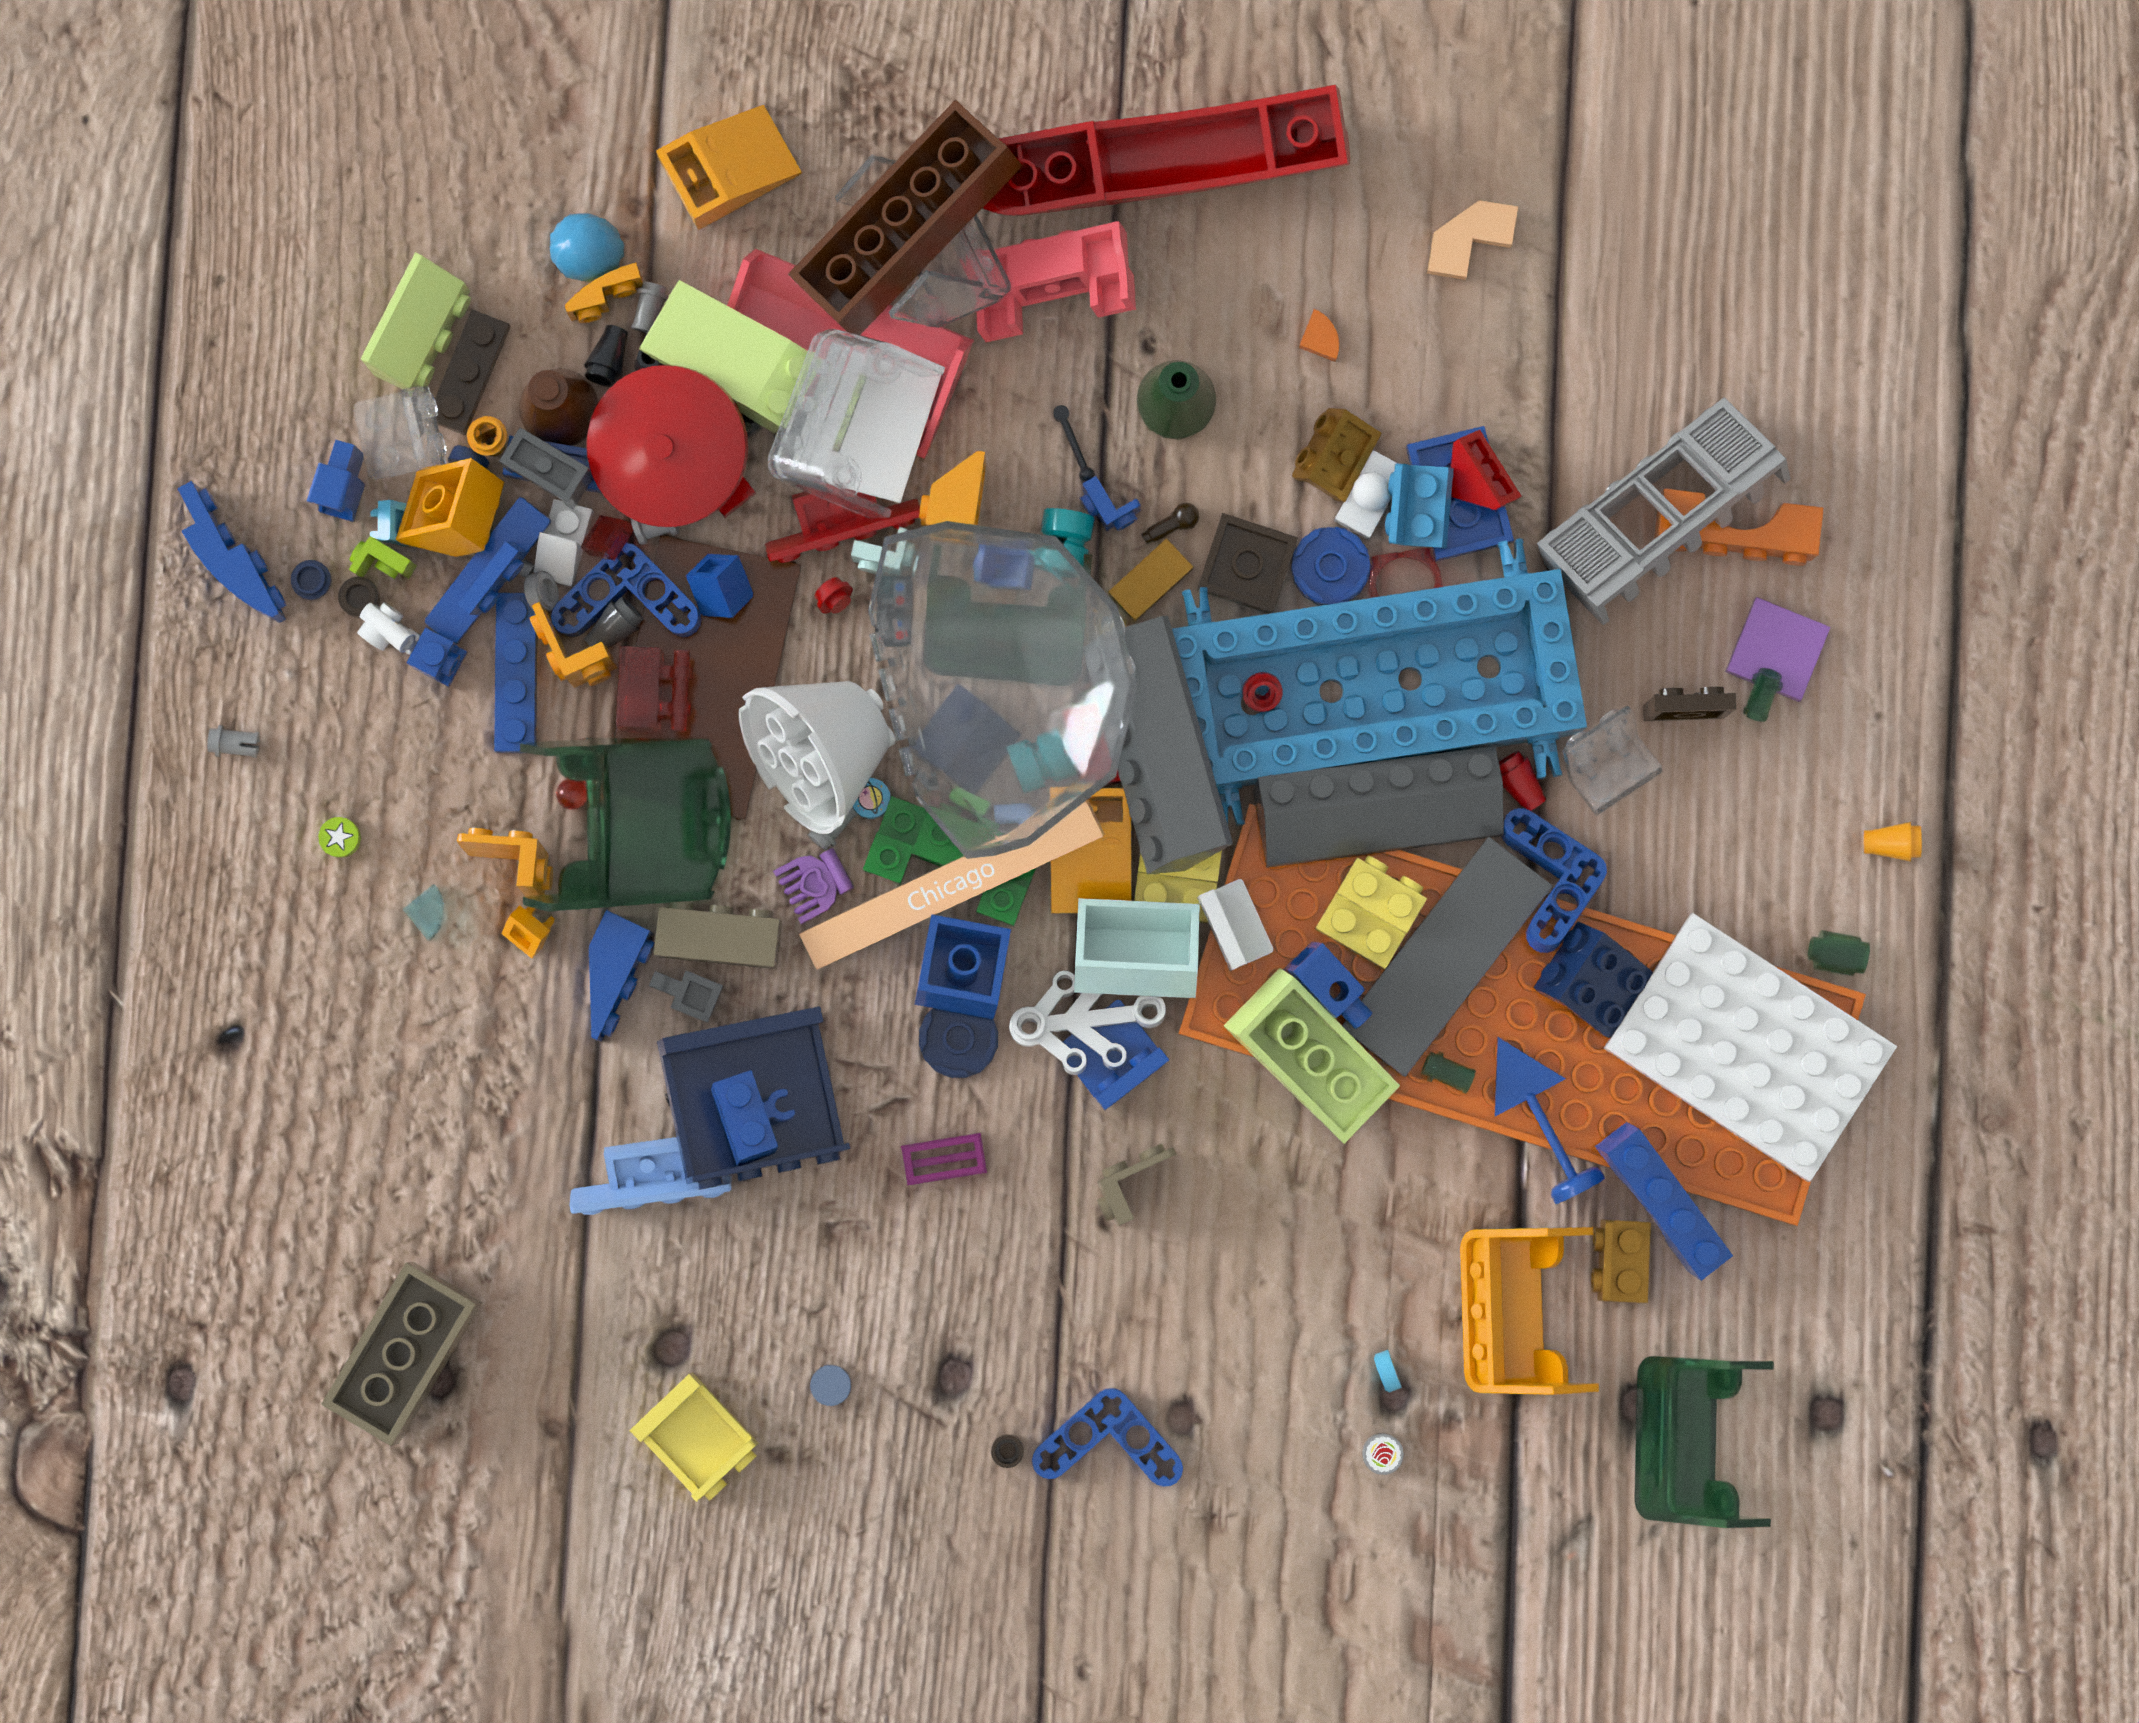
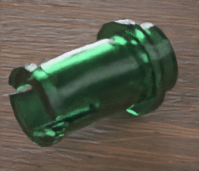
M1760 668L1758 673L1753 674L1752 682L1754 685L1747 704L1743 709V714H1747L1746 717L1760 722L1767 721L1776 692L1781 691L1783 688V683L1781 682L1782 675L1779 672L1770 668Z
M1441 1051L1437 1054L1430 1052L1425 1060L1421 1074L1427 1076V1081L1432 1082L1434 1079L1466 1094L1473 1082L1476 1069L1468 1068L1443 1057L1444 1053Z

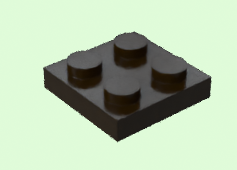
M1222 513L1197 590L1199 591L1200 587H1207V594L1268 614L1274 613L1298 537Z
M1724 687L1700 688L1698 693L1684 695L1683 688L1660 689L1659 694H1654L1643 705L1644 721L1724 719L1736 710V693H1724Z

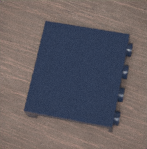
M820 1006L665 1037L657 1041L686 1184L698 1182L699 1190L723 1185L722 1177L737 1174L738 1180L744 1181L762 1177L761 1169L777 1166L778 1173L802 1168L800 1161L816 1157L817 1165L841 1160L839 1152L851 1149L849 1143L844 1144L819 1028V1024L823 1022ZM752 1070L762 1102L768 1101L770 1095L776 1090L786 1089L788 1096L777 1100L775 1106L780 1112L794 1109L795 1116L787 1122L769 1120L778 1145L776 1154L737 1167L711 1093V1088L714 1082Z

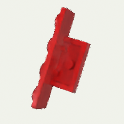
M834 485L825 492L817 487L794 494L792 499L802 532L765 543L769 561L790 562L799 558L802 552L815 548L817 551H827L837 547L839 541L852 537L855 540H863L876 535L879 529L890 526L895 529L908 527L915 523V519L919 518V502L917 499H911L879 509L875 496Z

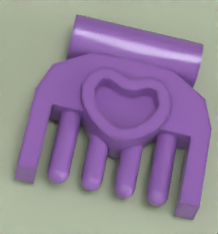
M834 848L819 855L822 861L811 855L798 857L773 871L777 878L799 866L800 869L779 880L780 885H785L802 876L799 882L784 890L786 895L799 889L802 891V893L789 900L790 904H796L809 896L815 897L795 908V914H800L817 904L820 905V907L798 918L801 925L828 911L836 903L837 890L842 895L854 889Z

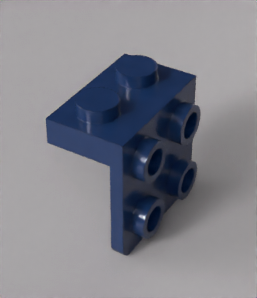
M1577 921L1573 929L1565 936L1563 944L1551 962L1542 970L1541 977L1533 988L1543 996L1566 1006L1600 1034L1611 1038L1640 992L1645 988L1653 972L1607 934Z

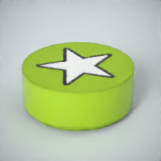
M334 817L327 820L321 826L318 839L321 848L327 854L336 858H345L355 853L361 842V834L356 824L349 819Z

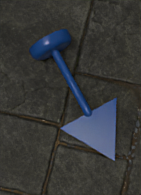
M1497 1037L1494 1117L1527 1101L1567 1176V1179L1555 1185L1551 1190V1197L1555 1204L1566 1201L1603 1181L1605 1176L1598 1167L1593 1166L1576 1173L1535 1096L1565 1080V1078Z

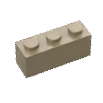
M669 901V908L659 907L654 956L658 958L777 969L782 921L773 918L774 911L749 909V916L733 914L734 907L709 905V912L693 910L694 903Z

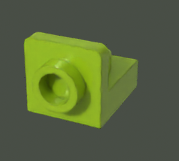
M371 536L368 537L366 542L360 541L349 559L352 562L349 570L359 577L365 576L375 559L378 561L374 567L393 579L397 577L398 573L409 579L417 567L411 560Z

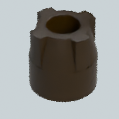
M1013 1434L999 1436L993 1442L991 1448V1456L994 1462L1003 1468L1016 1466L1022 1460L1024 1454L1022 1442ZM1007 1442L1013 1444L1016 1449L1015 1454L1010 1458H1005L1000 1453L1001 1445Z

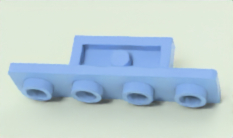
M677 1137L604 1147V1159L609 1184L572 1189L569 1206L572 1214L594 1215L602 1212L604 1209L617 1207L635 1209L645 1203L659 1201L672 1204L688 1197L703 1196L705 1198H714L732 1190V1175L722 1177L723 1185L699 1190L698 1182L686 1184Z

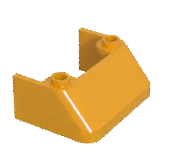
M1593 1227L1470 1230L1464 1235L1460 1245L1464 1376L1467 1385L1474 1392L1544 1395L1599 1392V1383H1569L1566 1359L1557 1350H1544L1541 1269L1554 1268L1561 1262L1564 1254V1236L1594 1235Z

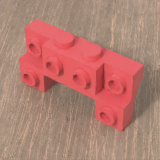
M1119 221L1077 231L1066 230L1055 236L1042 239H1027L1020 244L969 255L970 275L976 300L977 331L985 342L1023 335V306L1081 293H1090V307L1098 318L1136 310L1134 274L1129 268L1127 232Z

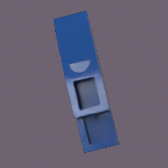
M192 481L177 488L195 521V524L182 530V533L203 565L224 587L259 613L278 623L286 620L281 608L287 606L276 585L269 587L263 573L268 571V568L258 550L251 552L244 544L231 548L232 545L236 544V541L226 523L224 522L219 525L213 511L218 509L209 490L207 488L201 490Z

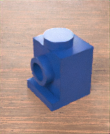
M425 628L407 664L418 672L450 687L468 652L460 648L453 641Z

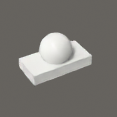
M1373 450L1334 521L1369 540L1392 499L1388 490L1390 474L1394 472L1396 462Z

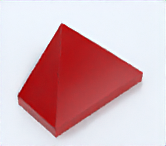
M1480 429L1453 442L1451 468L1454 469L1451 497L1493 510L1502 508L1522 497Z

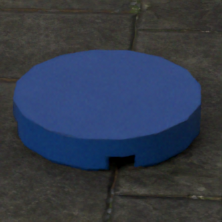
M1339 527L1315 529L1301 539L1293 553L1291 572L1294 584L1305 598L1317 605L1351 601L1360 595L1369 580L1370 557L1368 549L1360 538L1347 529Z

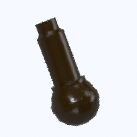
M1192 503L1178 504L1171 513V516L1147 528V531L1141 534L1146 544L1152 541L1156 542L1178 529L1187 530L1194 528L1200 519L1198 509Z

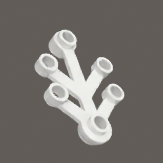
M1060 971L1054 976L1053 985L1035 1007L1020 1008L1011 1017L1009 1023L1010 1033L1018 1044L1025 1047L1041 1045L1062 1061L1063 1068L1067 1073L1078 1075L1085 1070L1087 1065L1085 1053L1077 1048L1070 1049L1052 1032L1069 1031L1102 1056L1103 1063L1108 1069L1118 1070L1125 1065L1127 1060L1125 1048L1120 1044L1111 1043L1092 1028L1137 1022L1144 1028H1155L1164 1021L1166 1006L1161 997L1139 996L1132 1006L1089 1011L1102 994L1082 993L1065 1014L1050 1015L1062 997H1070L1074 994L1075 975L1069 971ZM1062 978H1068L1072 981V986L1067 990H1062L1057 986L1058 981ZM1146 1007H1153L1156 1009L1157 1015L1152 1019H1147L1142 1015V1011ZM1026 1022H1034L1037 1025V1030L1034 1033L1027 1034L1022 1030V1026ZM1111 1051H1119L1122 1054V1059L1117 1063H1112L1107 1059V1055ZM1074 1055L1082 1059L1081 1065L1076 1068H1072L1067 1064L1068 1058Z

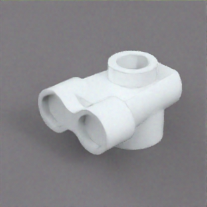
M383 602L381 607L369 603L360 614V618L365 622L357 633L363 639L382 651L390 643L401 653L406 652L411 655L420 635L413 629H408L400 623L403 615L398 610Z

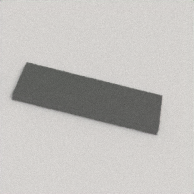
M1488 837L1361 1000L1373 1012L1372 1015L1357 1029H1354L1347 1020L1342 1026L1356 1041L1400 1075L1406 1077L1553 886L1496 841Z

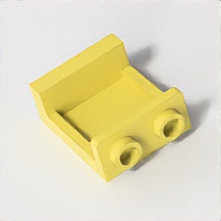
M693 1372L688 1374L629 1430L640 1442L643 1441L692 1493L691 1497L696 1502L703 1496L710 1501L727 1485L722 1478L733 1467L740 1473L757 1457L752 1451L759 1444L756 1439Z

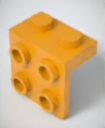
M540 602L532 605L536 615L529 617L538 638L542 640L544 645H550L552 651L546 653V656L555 675H558L561 682L567 679L576 688L587 682L590 686H594L611 677L610 671L618 667L612 654L602 642L568 656L559 634L552 624L549 613Z
M469 828L468 834H458L457 843L469 856L519 860L516 886L528 900L544 901L545 890L552 889L553 867L548 866L549 854L540 841L533 838L532 833L509 831L508 837L493 836L492 830Z

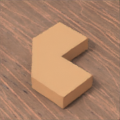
M1479 200L1440 227L1432 236L1426 274L1466 280L1472 242L1511 248L1518 206Z

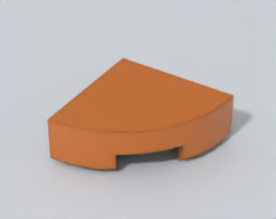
M1314 309L1299 348L1336 362L1339 352L1337 331L1327 316Z

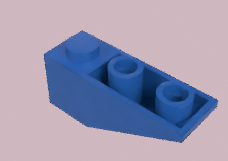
M606 910L589 945L591 1038L602 1042L605 1035L611 1037L621 1017V1015L616 1013L623 998L628 1001L632 996L638 983V979L633 977L640 962L643 964L648 962L655 942L651 941L653 932Z

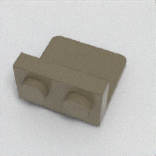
M1161 1143L1138 1154L1141 1162L1128 1167L1124 1160L1102 1170L1104 1179L1097 1181L1104 1197L1097 1199V1202L1106 1222L1114 1219L1116 1225L1120 1226L1134 1219L1117 1181L1176 1155L1173 1147L1165 1150Z

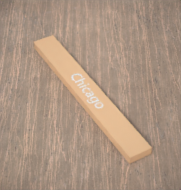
M1088 798L808 928L799 933L816 970L919 923L931 917V914L936 915L1103 837L1105 833Z

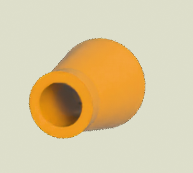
M483 416L472 422L467 432V440L469 446L476 453L485 456H497L505 449L507 431L504 424L497 418ZM495 437L493 444H486L488 438Z
M1911 822L1874 830H1864V854H1875L1910 862L1911 858H1921V826H1911Z

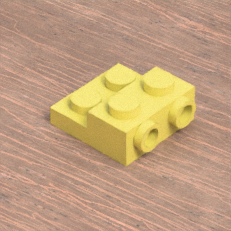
M1222 850L1186 871L1147 874L1140 853L1134 901L1200 904L1197 898L1199 895L1212 889H1217ZM1200 905L1199 922L1208 923Z
M1369 855L1365 861L1357 857L1315 930L1385 970L1427 898L1420 894L1423 887L1405 876H1402L1400 881H1397L1385 874L1389 867Z

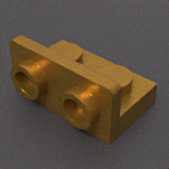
M1328 408L1316 420L1313 428L1314 434L1310 442L1298 454L1295 460L1296 468L1292 473V477L1297 481L1310 483L1338 502H1345L1354 486V482L1358 479L1382 433L1346 409Z
M1600 1220V1228L1594 1227L1593 1252H1599V1268L1592 1269L1591 1291L1598 1293L1597 1301L1648 1303L1651 1222Z

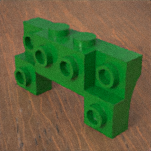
M891 796L862 870L902 885L912 856L941 867L1004 836L998 834V826L977 819L976 824L973 825L960 820L962 813L940 805L938 811ZM1037 868L983 892L976 913L1014 927Z

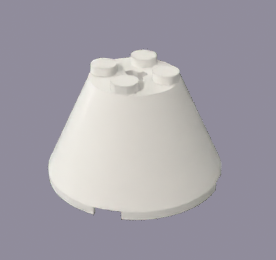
M850 681L761 687L746 693L742 697L746 700V703L743 707L739 708V723L748 753L756 765L762 780L769 790L775 786L778 788L783 797L789 802V804L784 806V809L800 824L819 834L833 832L844 822L888 748L895 744V736L887 726L881 710H883L881 698L873 689L865 691L859 685Z

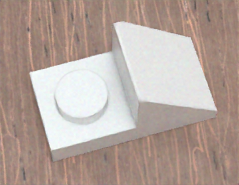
M553 500L549 514L551 524L544 533L539 532L534 573L545 571L553 577L557 584L573 588L594 514L592 509L576 505L573 510L566 506L563 501Z

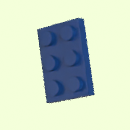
M1485 426L1407 444L1406 450L1410 465L1451 468L1453 442L1480 429L1489 443ZM1451 497L1447 548L1432 547L1435 562L1498 547V543L1507 540L1508 544L1513 543L1514 538L1506 507L1493 510Z

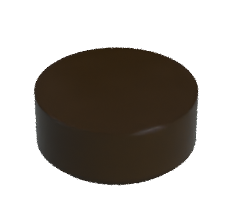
M353 577L346 580L340 587L338 601L341 608L347 614L360 618V614L367 604L372 603L379 606L380 593L376 585L369 579Z

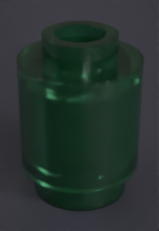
M1821 930L1818 937L1812 936L1810 939L1807 959L1813 961V967L1816 970L1853 976L1855 973L1864 974L1869 960L1870 943L1861 941L1859 936Z

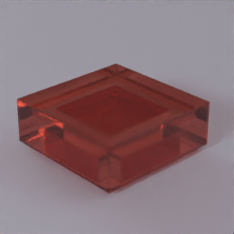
M600 515L584 539L581 548L587 555L615 561L634 531L633 527L627 520Z

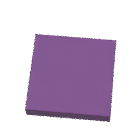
M1756 597L1725 672L1800 702L1831 627Z

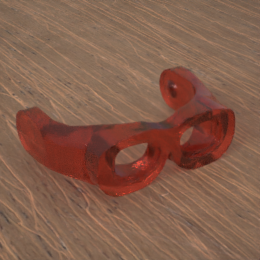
M1430 548L1371 557L1372 565L1369 575L1370 598L1379 597L1376 581L1382 568L1389 562L1400 558L1414 559L1424 564L1433 575L1434 588L1443 587L1441 573L1431 556Z

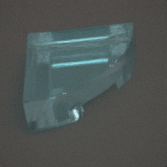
M435 884L403 908V911L428 941H431L440 930L444 914L443 897Z

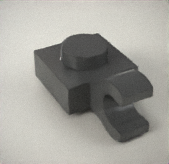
M655 971L649 984L652 988L675 996L670 1008L709 1023L723 989V985L689 971H685L682 981Z

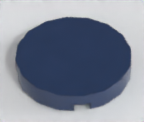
M933 1008L925 1015L919 1029V1047L925 1061L936 1072L949 1078H968L981 1073L992 1062L998 1049V1029L994 1019Z

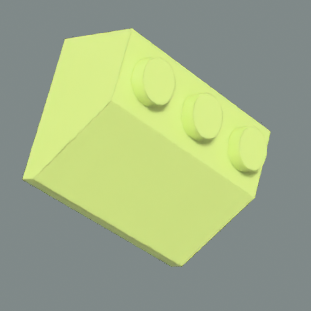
M415 252L361 357L362 362L371 373L417 396L420 388L425 389L435 372V367L432 366L439 352L443 354L447 350L452 340L453 332L450 329L457 317L461 319L465 315L470 305L471 297L468 296L470 290L466 284Z

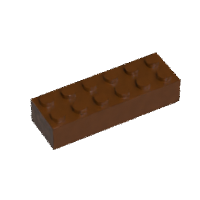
M955 99L788 275L856 340L1019 171L1022 165L1002 141Z

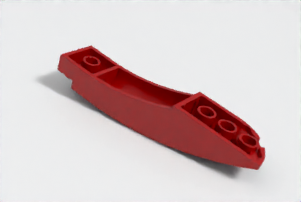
M1335 84L1220 106L1097 122L1088 121L998 138L1010 149L1022 167L982 209L1005 216H1025L1196 193L1350 165V147L1348 132L1345 129L1340 90Z

